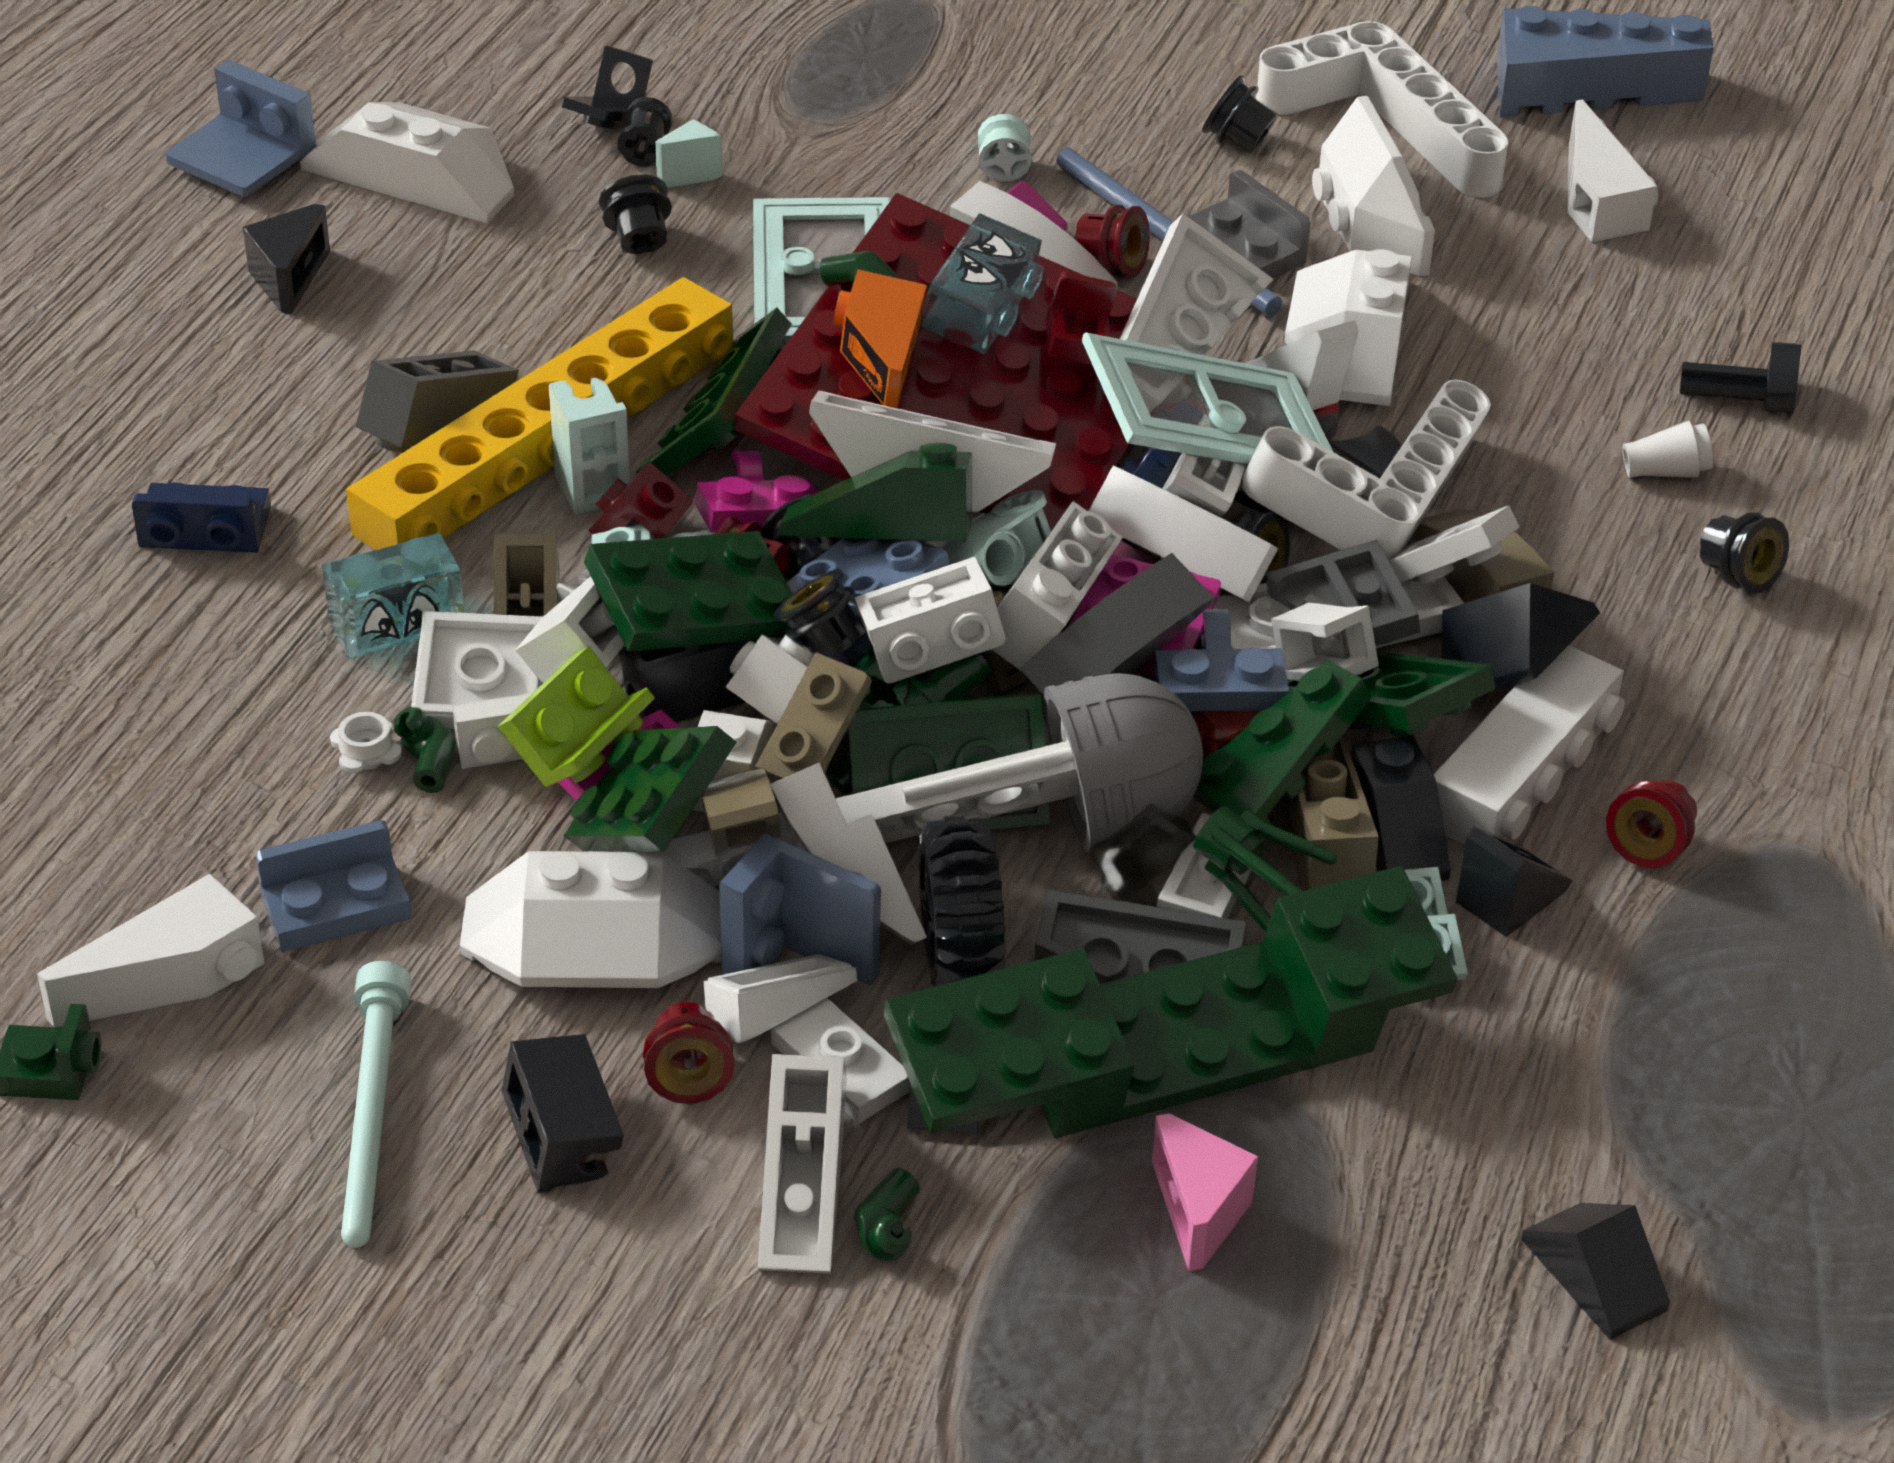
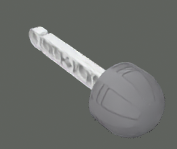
M1121 673L1095 677L1088 676L1084 677L1083 680L1068 681L1062 685L1045 687L1044 707L1050 740L1049 746L836 798V801L847 824L872 813L884 842L889 843L921 835L927 822L943 821L944 817L964 816L965 819H985L1064 799L1081 846L1086 852H1091L1097 848L1111 847L1117 843H1127L1150 835L1170 824L1183 812L1191 801L1201 776L1203 762L1201 738L1195 720L1185 704L1173 692L1157 682L1140 676ZM780 812L781 837L777 839L803 848ZM710 830L675 838L671 841L665 852L661 853H665L711 886L720 885L721 880L754 844L716 853Z

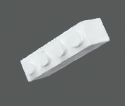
M1569 645L1536 679L1515 685L1434 773L1445 836L1465 845L1466 836L1474 825L1504 839H1517L1526 827L1531 811L1540 801L1545 804L1548 803L1556 794L1566 771L1571 766L1579 768L1588 757L1597 736L1602 731L1610 733L1617 725L1625 706V700L1619 697L1624 670Z

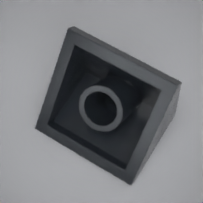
M1533 583L1524 584L1442 610L1441 659L1492 665L1495 689L1492 691L1536 679L1600 614V611L1594 602Z

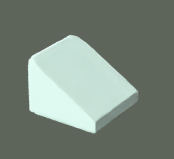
M692 119L655 141L657 177L666 183L667 188L709 182L722 176L721 136L718 132Z

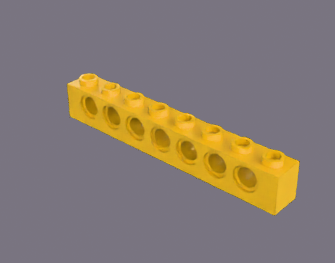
M680 278L346 488L351 535L397 565L402 566L554 467L549 397L550 383L565 380L573 388V393L576 397L586 399L594 396L591 391V378H598L607 384L616 403L623 402L627 410L628 419L722 358L733 343L732 304L687 278Z

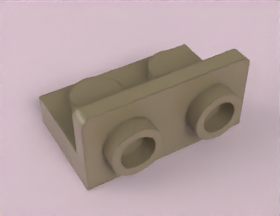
M815 652L755 767L757 769L764 768L768 779L772 782H776L816 763H820L824 774H826L831 758L871 685V678L861 670Z

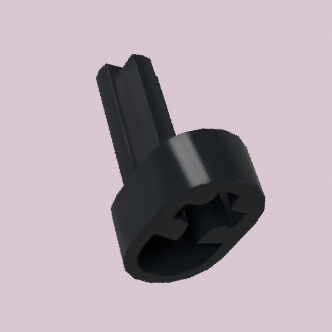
M1772 342L1769 369L1683 362L1680 394L1765 401L1764 411L1794 413L1802 344Z

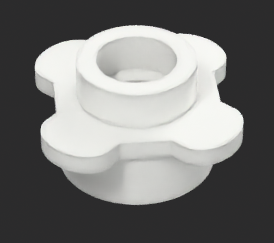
M358 712L346 717L340 723L339 728L335 729L330 735L331 745L338 748L341 753L339 758L340 768L349 773H357L362 770L378 768L382 764L390 765L397 762L402 756V750L399 744L392 741V724L385 717L374 712Z

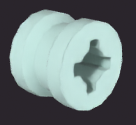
M998 114L989 117L982 123L978 130L979 166L982 172L990 179L998 182H1011L1021 178L1031 166L1030 131L1027 124L1019 117L1011 114Z

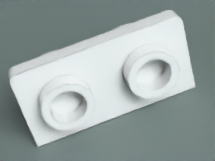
M975 557L854 597L860 618L871 641L881 674L886 683H893L1002 646L1006 642L992 589Z

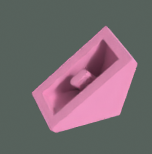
M1170 1113L1156 1115L1152 1164L1188 1271L1201 1270L1253 1203L1258 1156Z

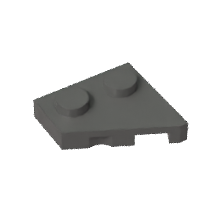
M1377 540L1265 573L1267 591L1270 597L1291 610L1307 603L1343 607L1369 606L1375 646L1421 633L1419 614ZM1341 631L1334 634L1343 640Z

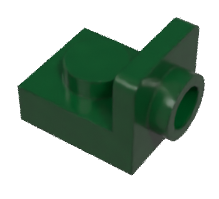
M70 1004L63 1028L8 1025L0 1049V1096L79 1100L87 1072L95 1073L99 1067L102 1047L100 1032L91 1030L86 1004Z

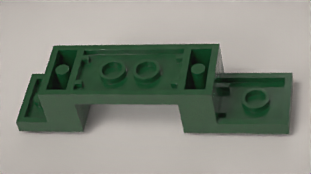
M1398 866L1278 897L1263 942L1099 984L1087 953L1082 948L885 999L883 1015L930 1134L1041 1104L1052 1134L1056 1139L1373 1052L1390 1009L1450 994L1453 992L1458 978L1403 866Z

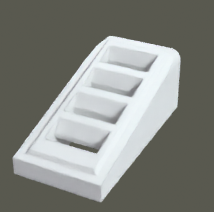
M816 954L710 977L707 981H704L705 1008L729 1032L731 1041L739 1044L772 1029L857 981L856 968L852 967L851 964L822 954Z

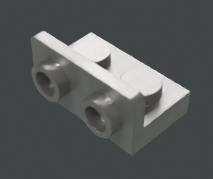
M1237 170L1230 174L1227 199L1188 216L1273 279L1306 264L1310 231L1309 217L1242 170Z

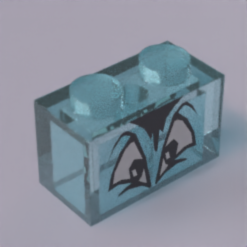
M979 213L929 285L922 327L986 354L998 334L1006 337L1011 331L1019 312V302L1023 296L1031 299L1040 285L1044 273V267L1038 265L1042 240Z
M440 533L423 538H414L404 543L364 554L352 555L348 558L322 565L329 622L348 658L419 639L423 611L464 613L461 570Z

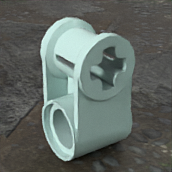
M1031 490L1010 496L1000 501L990 512L972 522L966 542H947L945 550H947L950 561L948 565L975 557L989 585L1006 586L1014 583L1051 533L1043 510L1047 503L1043 491Z

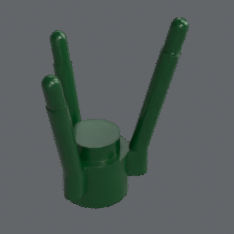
M1222 806L1202 826L1195 838L1193 848L1208 859L1204 869L1228 888L1266 933L1271 918L1270 914L1232 871L1234 870L1239 875H1242L1251 869L1285 895L1302 892V890L1259 857L1263 850L1264 842L1257 838L1258 835L1329 865L1336 863L1337 855L1309 840L1266 823L1249 809L1239 817L1226 806Z

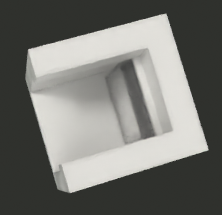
M1307 603L1271 619L1276 648H1282L1286 676L1289 680L1299 681L1305 673L1319 667L1326 660H1330L1356 676L1379 666L1369 606L1343 607Z

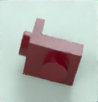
M1062 272L1059 275L1045 319L1049 357L1058 358L1070 366H1093L1083 345L1082 338L1085 333L1110 337L1108 318L1117 294L1114 282L1070 272Z
M649 461L628 484H625L618 477L595 504L603 513L588 531L591 534L607 532L613 528L625 527L635 518L658 539L664 538L692 505L693 501L688 494Z

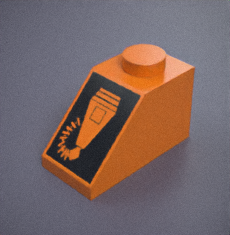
M858 269L851 292L840 291L835 309L833 325L843 327L840 352L884 406L897 408L921 326L927 285Z

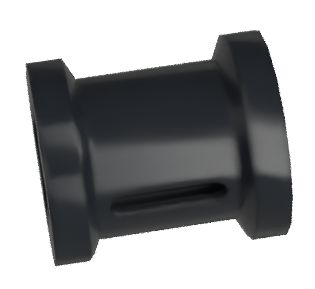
M651 97L635 99L629 104L625 114V124L627 127L621 130L617 140L618 150L627 162L644 167L656 162L655 141L667 135L673 123L669 107L662 101ZM647 112L652 113L649 124L644 123ZM641 140L646 141L643 152L639 151Z

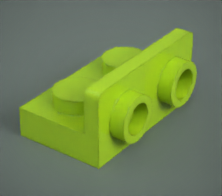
M590 646L575 652L497 727L545 787L567 777H571L575 783H578L591 775L605 762L606 758L601 751L610 742L615 745L625 734L638 730L644 721L639 716V713L655 697L647 687L628 696Z

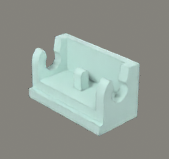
M591 378V391L594 396L586 399L576 397L573 393V388L565 380L549 384L555 478L574 515L599 510L595 505L596 502L618 477L625 484L630 482L627 410L623 402L616 403L607 384L598 378Z

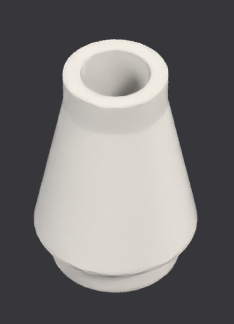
M1687 420L1638 441L1624 443L1622 446L1624 466L1629 478L1638 476L1698 478L1700 471L1711 470L1713 467L1711 441L1704 423L1692 425Z

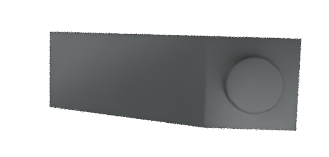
M474 350L371 361L356 428L376 436V444L382 448L395 452H405L513 384L517 380L519 370Z

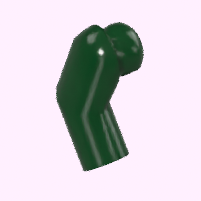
M871 251L825 257L820 262V274L826 286L854 283L858 269L898 278L879 255Z
M408 707L396 716L393 729L401 737L402 746L418 759L413 774L415 786L425 792H438L445 784L455 752L454 737L435 718L431 716L426 717L421 708Z
M894 1168L857 1206L854 1212L855 1224L864 1251L874 1259L883 1262L895 1261L900 1258L911 1243V1229L907 1227L904 1230L899 1214L919 1194L920 1187L914 1176L902 1168Z

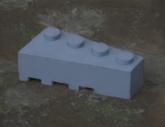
M1525 6L1519 9L1504 8L1496 59L1499 116H1518L1519 107L1540 105L1542 114L1563 112L1564 103H1574L1578 100L1590 103L1593 110L1612 108L1613 104L1618 103L1620 99L1632 98L1639 106L1703 101L1714 48L1710 20L1698 19L1690 15H1679L1674 18L1646 16L1639 12H1628L1619 15L1595 13L1587 9H1576L1567 12L1543 10L1535 6Z

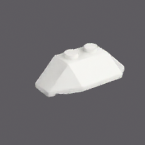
M1368 96L1357 97L1322 145L1320 167L1315 168L1312 175L1314 195L1318 201L1322 200L1329 212L1332 229L1335 232H1340L1349 251L1385 249L1397 255L1412 256L1410 274L1419 277L1427 276L1430 273L1435 229L1429 216H1425L1421 209L1419 193L1405 161Z
M400 102L367 103L328 133L300 161L301 170L487 224L514 196L512 181L491 128Z
M1385 249L1372 251L1353 250L1297 271L1284 342L1286 344H1290L1316 331L1355 320L1359 331L1339 400L1390 406L1412 256L1397 255Z
M820 390L812 399L809 414L851 477L906 452L919 451L920 446L924 444L947 443L955 445L957 452H972V512L976 513L1051 466L1056 448V443L1017 436Z
M528 851L466 897L460 951L462 956L471 961L478 960L492 972L521 987L660 988L695 973L709 962L715 964L721 962L720 891L661 852Z

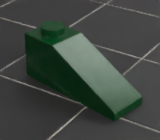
M947 443L924 444L920 446L919 451L906 452L790 505L780 523V536L966 542L972 525V452H957L955 445Z

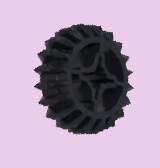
M964 816L944 817L943 821L927 822L919 836L918 887L922 927L927 936L924 939L931 984L935 987L1005 969L1006 929L1004 924L1002 881H1000L999 859L996 856L995 841L992 839V831L981 818L965 819Z

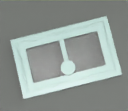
M891 198L753 199L754 324L777 307L792 323L781 343L786 345L828 287L821 278V260L825 257L853 253L891 201Z
M1091 333L1083 335V345L1124 437L1129 444L1248 465L1264 432L1270 427L1281 426L1297 431L1333 452L1295 374L1292 372Z

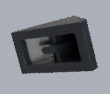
M312 204L243 227L248 271L281 313H293L330 252L325 205Z
M1473 825L1466 836L1456 903L1505 937H1508L1564 894L1573 880L1524 847Z
M1579 1203L1523 1230L1521 1240L1609 1340L1668 1311L1670 1300L1635 1205Z

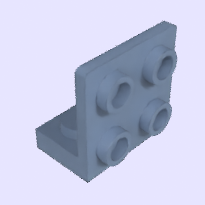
M227 60L214 69L220 115L166 151V161L171 166L242 197H247L307 155L316 146L310 93Z
M841 538L840 541L816 560L804 565L800 572L790 579L787 584L792 593H794L822 574L840 569L843 573L841 583L844 586L852 587L856 592L854 597L945 567L950 561L947 550L916 540ZM804 596L801 598L800 605L809 601L810 597ZM853 597V599L848 604L850 605V607L862 623L855 599ZM867 632L855 644L842 652L848 660V665L854 667L869 653L867 648L871 645V641ZM802 635L793 638L805 647H809Z
M764 833L720 882L722 975L773 964L779 956L782 947H785L805 957L822 954L851 964L852 967L856 968L857 980L867 985H872L879 976L881 887L860 873L844 869L809 853L799 846L788 844Z

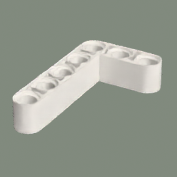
M1372 21L1359 22L1275 45L1263 50L1260 54L1257 84L1259 90L1256 99L1278 115L1293 114L1356 95L1368 96L1377 113L1460 192L1471 197L1485 198L1498 194L1502 189L1508 148V138L1387 25Z
M1449 380L1444 383L1381 478L1374 476L1297 431L1281 426L1270 427L1264 432L1242 476V488L1257 503L1340 550L1377 540L1389 560L1405 548L1462 460L1490 410V400L1481 389L1466 381Z

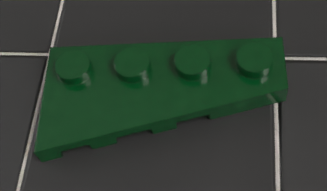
M777 307L734 340L732 346L725 352L706 377L709 382L693 395L683 408L687 414L677 425L668 428L657 442L662 450L645 459L636 470L637 474L650 461L668 477L709 446L718 451L736 437L739 432L734 430L736 425L734 422L735 414L763 377L767 368L784 348L781 343L792 325Z

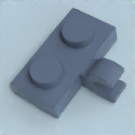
M1228 609L1204 610L1202 612L1204 634L1200 635V650H1155V682L1173 692L1185 704L1189 712L1265 710L1271 708L1289 692L1282 648L1231 649V626Z

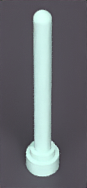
M374 961L365 964L358 970L356 975L354 1002L360 1009L361 1015L365 1018L341 1231L344 1243L352 1248L364 1246L369 1241L371 1235L393 1021L398 1019L401 1013L407 1009L410 999L411 976L409 972L401 965L389 961Z

